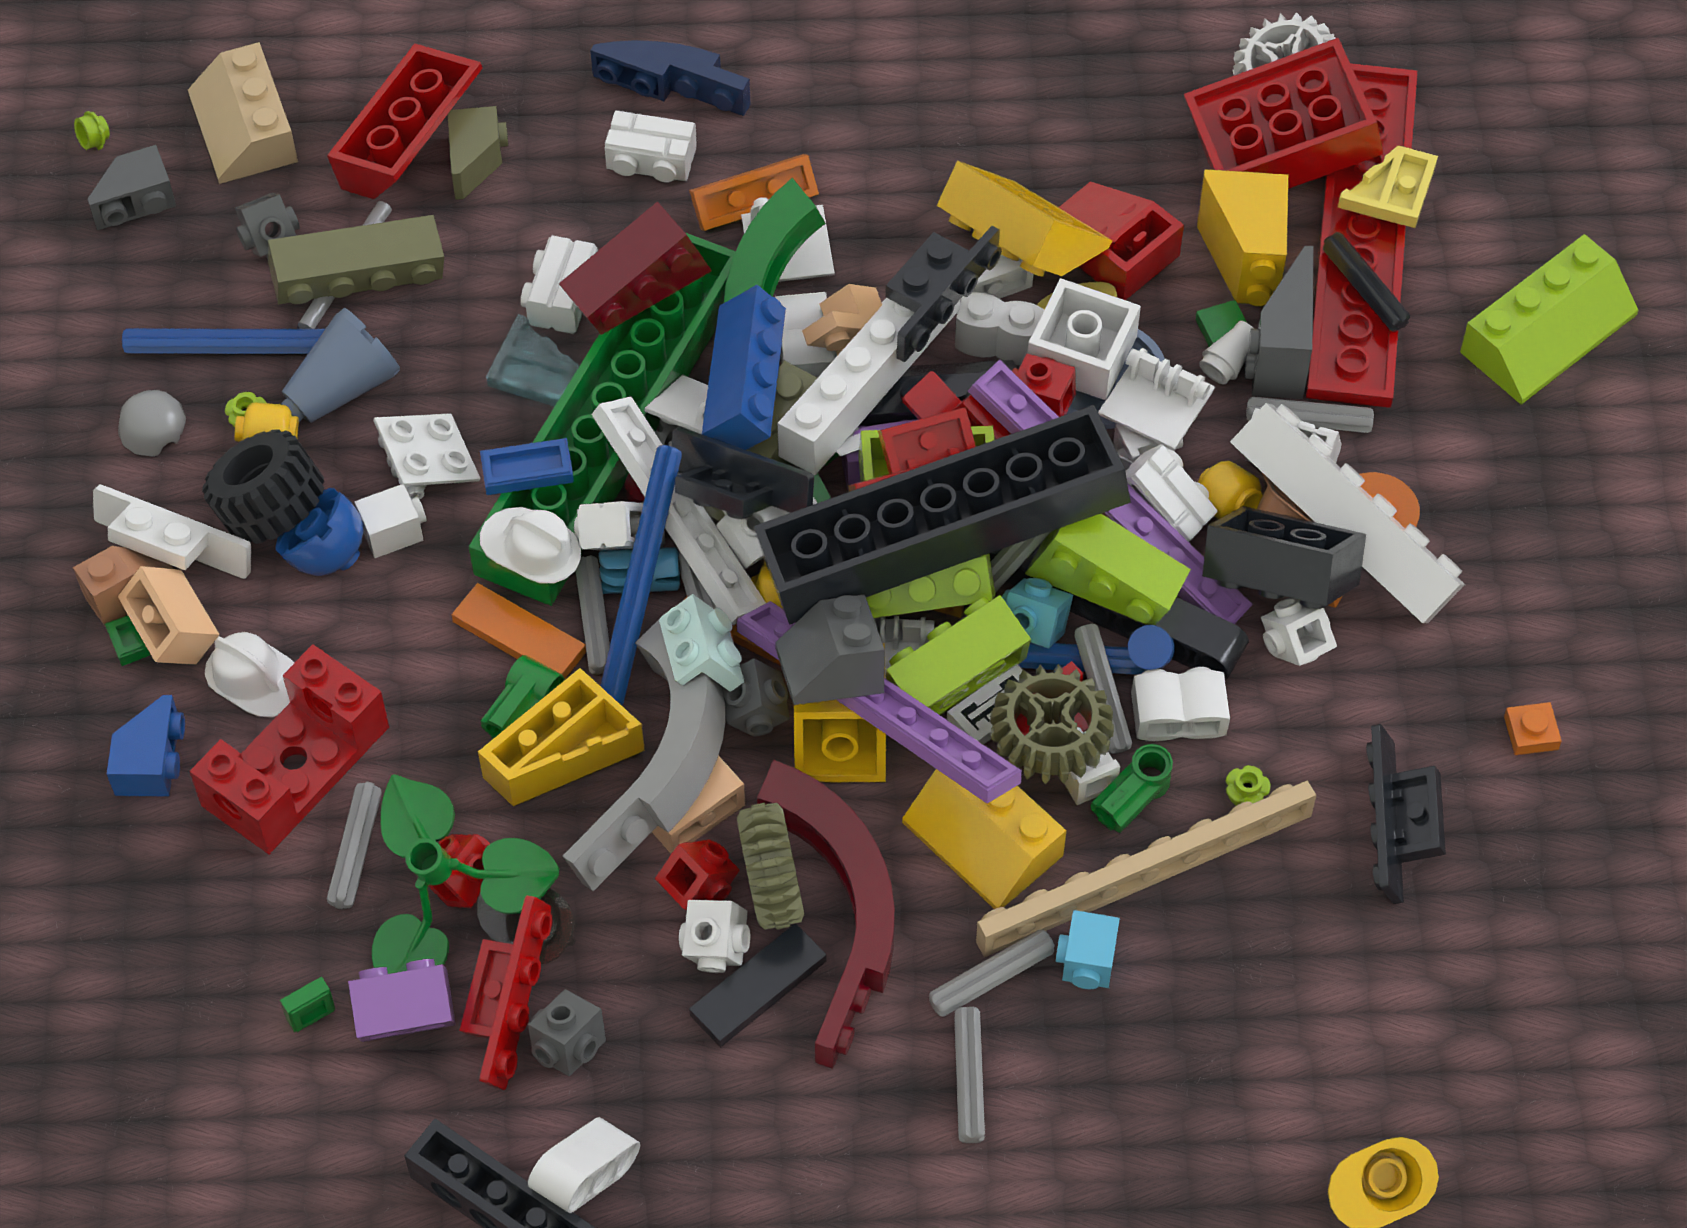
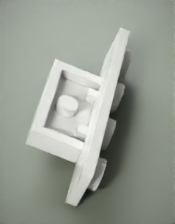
M101 484L93 490L94 520L108 526V541L182 570H186L196 560L242 579H245L251 573V543L249 541Z

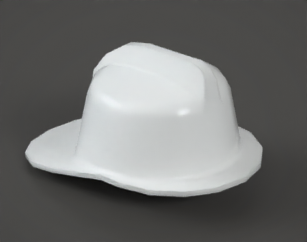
M523 507L507 508L493 514L484 523L480 532V546L488 558L537 583L553 584L567 579L576 571L581 560V545H579L576 535L566 527L562 519L546 510H531Z
M241 632L234 633L225 638L218 636L214 642L215 650L206 662L205 677L209 687L250 714L258 717H276L290 703L282 675L294 662L257 635Z

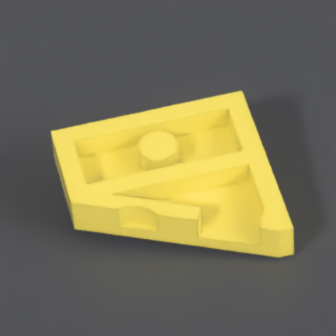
M1397 146L1385 156L1381 164L1374 165L1364 173L1362 181L1349 191L1346 188L1341 192L1338 208L1416 228L1438 156Z

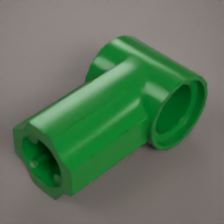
M522 655L511 667L506 678L505 689L482 718V729L494 739L565 680L564 675L527 655Z
M1147 744L1137 749L1132 757V762L1091 803V810L1096 814L1098 820L1109 830L1121 833L1153 799H1158L1165 795L1170 786L1173 765L1171 754L1166 748L1157 744ZM1152 767L1159 770L1161 774L1151 777L1143 774L1141 770Z

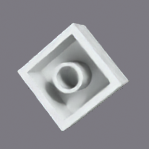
M1060 278L1028 342V354L1041 358H1052L1058 363L1075 367L1076 390L1107 400L1137 337L1141 306Z

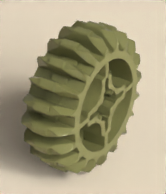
M1040 664L1036 669V676H1031L1022 670L1019 675V683L1008 679L1007 684H1005L1004 693H998L996 696L995 708H993L990 714V723L993 726L991 728V739L993 743H997V753L1002 758L1009 757L1008 762L1017 768L1024 766V776L1027 780L1036 772L1041 774L1044 784L1050 780L1051 775H1058L1064 784L1068 780L1069 772H1073L1082 778L1086 773V766L1096 769L1100 763V755H1106L1109 751L1110 740L1114 733V724H1112L1113 709L1111 705L1106 704L1107 696L1105 690L1095 691L1093 677L1081 682L1080 673L1077 668L1068 676L1063 674L1059 664L1053 673H1046ZM1078 712L1084 717L1089 727L1085 734L1077 730L1078 724L1074 722V716ZM1020 714L1027 718V724L1030 726L1029 733L1025 736L1015 722Z
M765 803L751 805V808L740 810L737 816V823L758 924L764 930L771 928L778 930L790 927V924L802 922L804 909L783 808L778 803L766 805Z

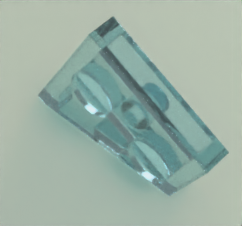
M518 314L486 376L487 385L555 407L579 365L568 355L561 354L554 342L547 336L542 338L530 327L529 320L525 316Z

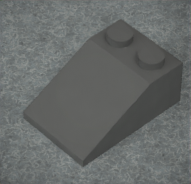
M1304 246L1262 309L1258 329H1250L1249 353L1246 355L1244 377L1245 379H1252V396L1303 399L1312 354L1313 246Z

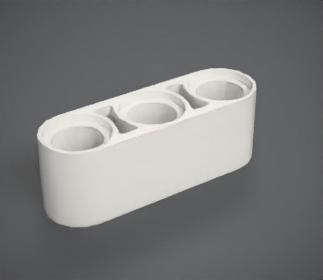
M597 1117L542 1155L529 1176L528 1187L565 1211L572 1213L619 1180L629 1170L639 1152L640 1142L604 1119Z

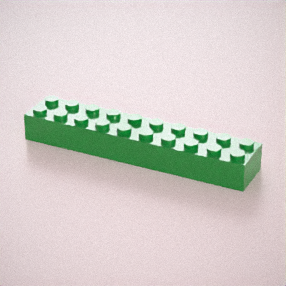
M686 233L712 272L604 334L598 335L533 443L567 438L574 482L501 493L469 545L472 569L475 576L547 605H553L567 579L553 584L537 583L495 563L485 555L480 546V532L484 523L499 511L507 508L523 507L531 510H546L556 514L564 521L566 527L575 534L574 522L578 516L577 509H579L580 505L614 502L629 472L591 414L601 403L632 397L653 431H656L660 418L645 412V407L681 375L688 377L715 332L719 306L724 303L725 286L730 265L736 251ZM581 548V556H582L583 552L585 551V549H582V548Z

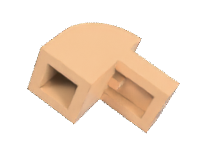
M848 284L819 303L823 317L802 330L807 346L822 347L828 351H836L838 356L882 306L876 287Z

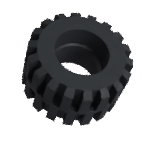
M276 429L267 433L265 431L257 433L250 438L248 437L240 441V443L226 451L215 462L213 469L208 472L202 492L204 493L205 501L231 535L247 540L250 543L258 544L268 539L272 540L279 537L303 521L309 515L308 512L314 509L320 501L317 497L323 494V483L325 481L323 475L298 439L289 431L281 432L280 429Z

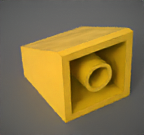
M1204 170L1197 228L1237 303L1254 306L1266 305L1283 279L1287 256L1288 175Z
M837 700L794 705L795 768L819 782H886V734Z

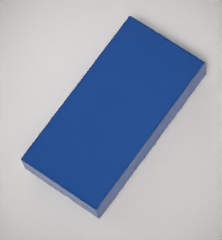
M567 438L480 451L487 495L574 482Z

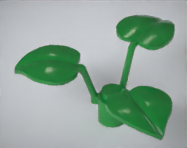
M393 774L389 779L382 800L381 832L387 847L394 854L405 858L408 868L418 877L415 887L419 890L423 921L421 922L411 914H400L385 921L378 929L373 941V967H387L388 974L407 971L406 963L417 960L434 959L435 966L445 964L449 953V940L442 931L430 928L433 917L427 888L429 885H439L445 882L450 877L452 870H457L477 879H483L480 890L481 896L485 903L493 910L503 914L521 913L524 899L527 895L541 899L556 881L560 870L556 861L542 847L520 838H504L488 845L482 856L484 870L475 869L461 863L456 858H451L437 843L448 836L454 824L455 811L450 798L441 789L433 785Z

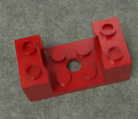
M313 644L282 675L290 703L248 747L240 753L220 739L189 771L201 806L269 855L389 728L381 691ZM292 755H302L307 758L306 763L298 769L291 770L283 766L284 761Z

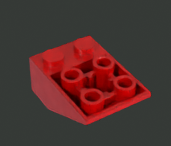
M1089 182L1058 207L1113 240L1109 249L1078 267L1097 282L1113 285L1117 292V298L1127 300L1180 256L1184 224L1154 201Z

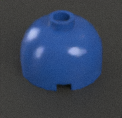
M334 488L324 490L323 494L317 497L320 501L314 509L308 512L309 515L293 529L281 534L277 538L275 547L277 552L287 563L302 573L322 576L334 573L339 569L344 571L350 568L360 555L358 549L362 543L364 530L361 516L352 502Z

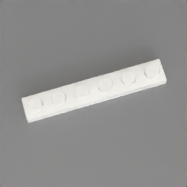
M632 397L601 403L591 415L645 496L656 448L663 444ZM674 487L665 529L715 606L728 616L732 625H735L738 618L766 604V602L704 507L694 504L693 499L675 493Z

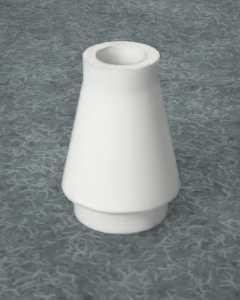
M1239 321L1233 329L1203 351V359L1199 365L1209 378L1219 384H1226L1230 379L1234 380L1237 378L1246 360V355L1249 353L1250 329L1253 328L1251 325L1244 321Z

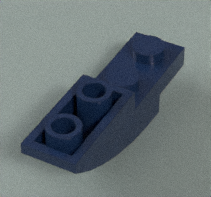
M640 40L594 44L590 50L593 77L599 78L608 84H616L633 90L641 96L652 97L665 102L670 92L674 91L683 97L694 98L711 104L722 111H730L742 116L745 115L751 105L750 79L721 69L720 54L682 44Z

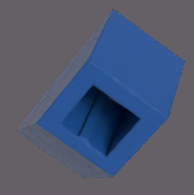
M162 695L112 734L107 777L115 796L170 795L171 780L178 779L180 772L179 753L175 752L177 740H182L185 733L184 713L177 711L172 695Z

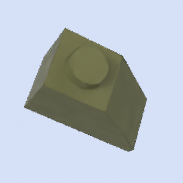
M496 106L450 110L448 113L451 174L456 200L464 199L502 164L501 147L509 146L506 122H498Z

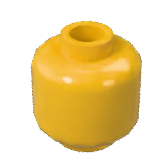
M251 403L246 409L245 416L236 417L235 441L240 442L263 431L267 433L276 429H280L281 432L289 431L298 439L299 419L297 416H292L290 408L286 405Z
M1221 461L1207 468L1198 480V483L1202 484L1209 491L1208 499L1218 512L1214 516L1218 519L1242 506L1257 509L1263 497L1258 477L1231 461Z

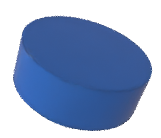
M1145 625L1135 630L1128 641V654L1134 664L1142 669H1162L1173 657L1174 642L1170 634L1161 627Z

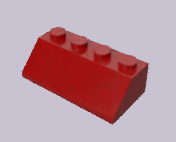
M414 43L327 155L341 190L375 199L393 185L483 69L481 62Z

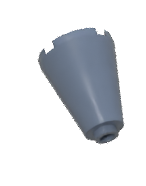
M346 308L336 313L281 391L286 398L281 405L288 406L292 416H297L299 422L303 418L309 423L316 421L390 380L400 371L398 363L377 337L374 339L365 330L366 326Z

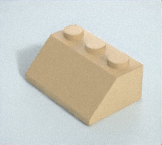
M260 42L221 52L188 89L189 97L219 184L298 162L292 131Z

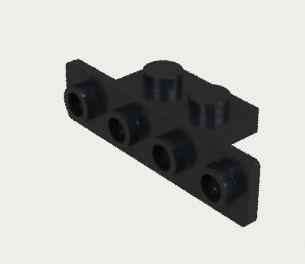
M991 226L970 251L933 232L887 283L885 297L915 312L898 332L897 359L906 362L915 351L920 352L926 346L931 332L939 323L945 324L948 321L957 302L963 296L968 297L973 292L978 278L985 270L990 271L996 266L1002 252L1001 247H999L1000 229Z
M682 427L673 430L672 447L677 448L682 453L678 470L682 474L675 477V493L693 499L694 504L718 508L726 511L729 517L735 519L750 518L753 516V513L771 506L792 513L813 505L814 475L812 473Z
M1381 724L1371 726L1372 742H1368L1366 746L1368 761L1374 773V782H1370L1368 786L1370 801L1376 812V822L1371 823L1370 828L1373 844L1378 850V863L1373 864V878L1377 889L1383 891L1393 904H1399L1404 902L1402 863L1446 855L1441 773L1435 765L1397 773L1395 743Z

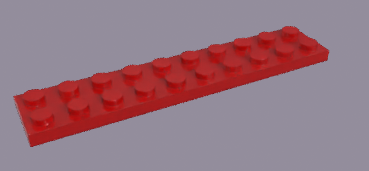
M1351 64L1377 121L1384 154L1326 175L1313 313L1312 354L1308 370L1306 398L1391 408L1394 395L1398 331L1393 332L1389 330L1324 252L1323 245L1324 240L1328 236H1332L1336 232L1342 233L1398 301H1401L1406 226L1338 208L1341 192L1346 188L1349 191L1362 181L1363 174L1374 165L1381 164L1385 156L1394 148L1402 146L1412 149L1418 71Z

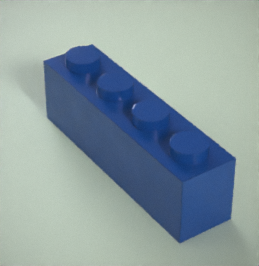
M759 285L753 286L719 306L702 426V435L744 450L755 446L771 436L777 387L776 381L778 378L786 308L782 306L780 301L770 296Z

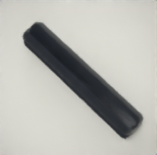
M1336 232L1332 236H1328L1324 240V252L1389 330L1397 332L1401 328H1405L1409 323L1410 314L1342 233Z

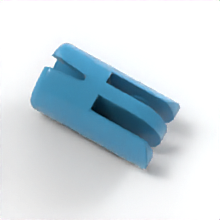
M660 548L650 592L677 591L680 588L679 553L677 548ZM633 549L600 550V577L603 594L623 592Z

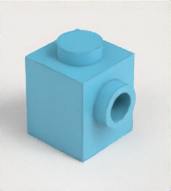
M1073 910L1069 935L1060 934L1055 962L1064 963L1062 981L1072 982L1075 986L1083 989L1109 988L1120 918Z

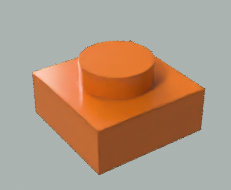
M1551 702L1506 708L1504 719L1514 755L1559 750L1562 740Z

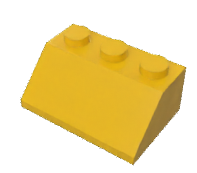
M936 769L902 818V823L994 909L1005 907L1064 855L1066 830L1018 786L991 802L985 803Z

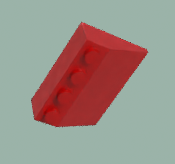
M1339 38L1184 94L1211 170L1288 175L1289 189L1384 154L1377 121Z

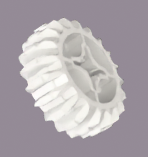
M1297 12L1291 20H1286L1281 13L1278 21L1274 23L1264 18V28L1259 30L1251 27L1250 38L1240 39V50L1234 52L1235 65L1233 66V75L1333 40L1336 37H1334V34H1330L1329 28L1326 27L1325 23L1317 25L1316 20L1312 16L1302 22V18Z

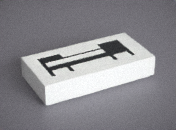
M1017 664L947 711V720L981 744H985L991 739V728L993 726L990 723V714L993 708H995V698L998 693H1004L1005 684H1007L1008 679L1019 683V675L1022 672L1020 666Z

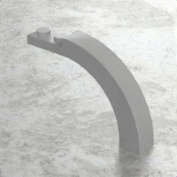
M659 620L635 644L652 670L669 683L670 713L662 741L640 777L562 856L581 883L592 891L657 826L669 833L683 818L709 779L723 741L725 701L721 685L703 672L685 685L675 681Z

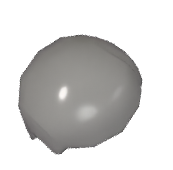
M146 390L133 395L122 406L118 434L123 446L134 454L151 457L158 456L165 445L170 442L175 444L179 442L186 423V416L181 403L167 392Z

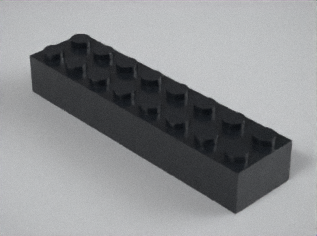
M1092 405L755 525L754 529L789 625L800 620L820 600L834 599L844 595H865V597H869L1131 503L1125 468L1095 406Z

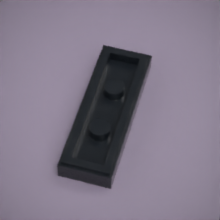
M795 923L691 1006L689 1014L721 1048L827 962V954Z

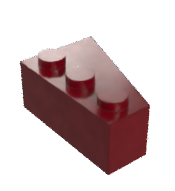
M657 201L563 279L559 285L602 335L712 272V270L687 234Z

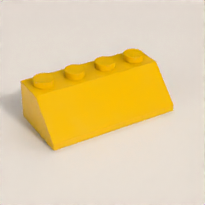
M960 161L956 162L937 204L938 207L951 214L949 222L968 231H971L973 228L972 236L978 240L991 226L1000 229L999 247L1002 249L1001 255L1014 261H1019L1020 258L1022 260L1021 268L1040 277H1043L1045 271L1063 276L1109 249L1113 241L1016 181Z

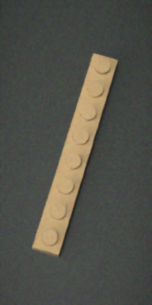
M1308 780L1295 786L1291 784L1283 785L1263 800L1253 804L1252 802L1241 803L1234 807L1228 815L1214 821L1211 819L1201 820L1194 824L1188 832L1172 839L1169 836L1159 838L1151 843L1146 850L1137 854L1117 856L1106 867L1090 874L1088 872L1077 873L1069 878L1064 885L1047 891L1042 889L1035 891L1027 896L1022 903L1011 908L999 907L993 909L977 922L976 943L985 958L1010 947L1037 930L1047 931L1072 920L1073 910L1089 913L1312 816L1316 793Z

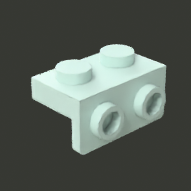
M692 594L660 618L659 622L675 681L685 685L703 672L730 692L744 683L739 664L742 660L741 655L735 647L730 633L732 623L720 608L713 609Z

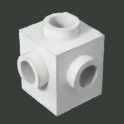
M1288 598L1278 602L1274 606V611L1261 617L1266 631L1263 634V639L1269 652L1277 658L1301 666L1316 660L1320 655L1336 648L1337 644L1324 608L1304 607L1299 603L1300 600Z
M688 900L686 923H682L679 930V945L683 951L682 956L698 964L697 969L704 972L723 973L726 970V966H742L743 953H746L750 946V930L746 924L747 910L733 901Z

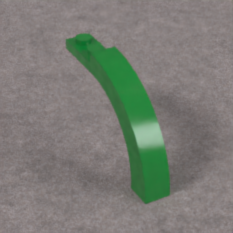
M793 178L776 191L765 203L743 235L730 265L725 286L724 303L755 285H759L773 297L778 281L793 255L809 237L826 224L815 204ZM835 452L826 462L825 466L839 457V454Z

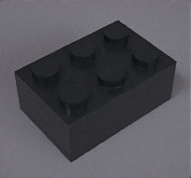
M1242 506L1208 525L1202 577L1217 580V584L1221 587L1230 589L1253 588L1258 590L1259 595L1266 598L1279 599L1286 596L1300 600L1299 603L1304 607L1314 609L1325 608L1360 585L1366 534Z

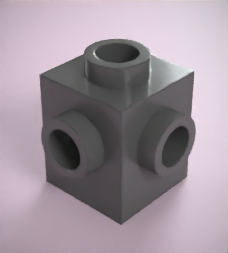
M272 192L235 207L241 226L236 227V231L242 246L246 251L251 249L253 254L257 256L266 255L267 260L268 240L297 236L295 231L300 229L294 210L291 206H284L280 194ZM270 222L271 230L266 234L265 227Z
M752 659L740 666L744 683L731 692L722 685L721 687L725 701V719L727 724L756 737L768 734L773 730V727L789 720L790 716L787 705L788 691L783 682L782 672L756 659Z
M566 989L546 1008L540 1009L528 1024L531 1050L535 1059L547 1068L553 1067L569 1077L583 1063L589 1062L596 1054L598 1048L606 1041L602 1009Z

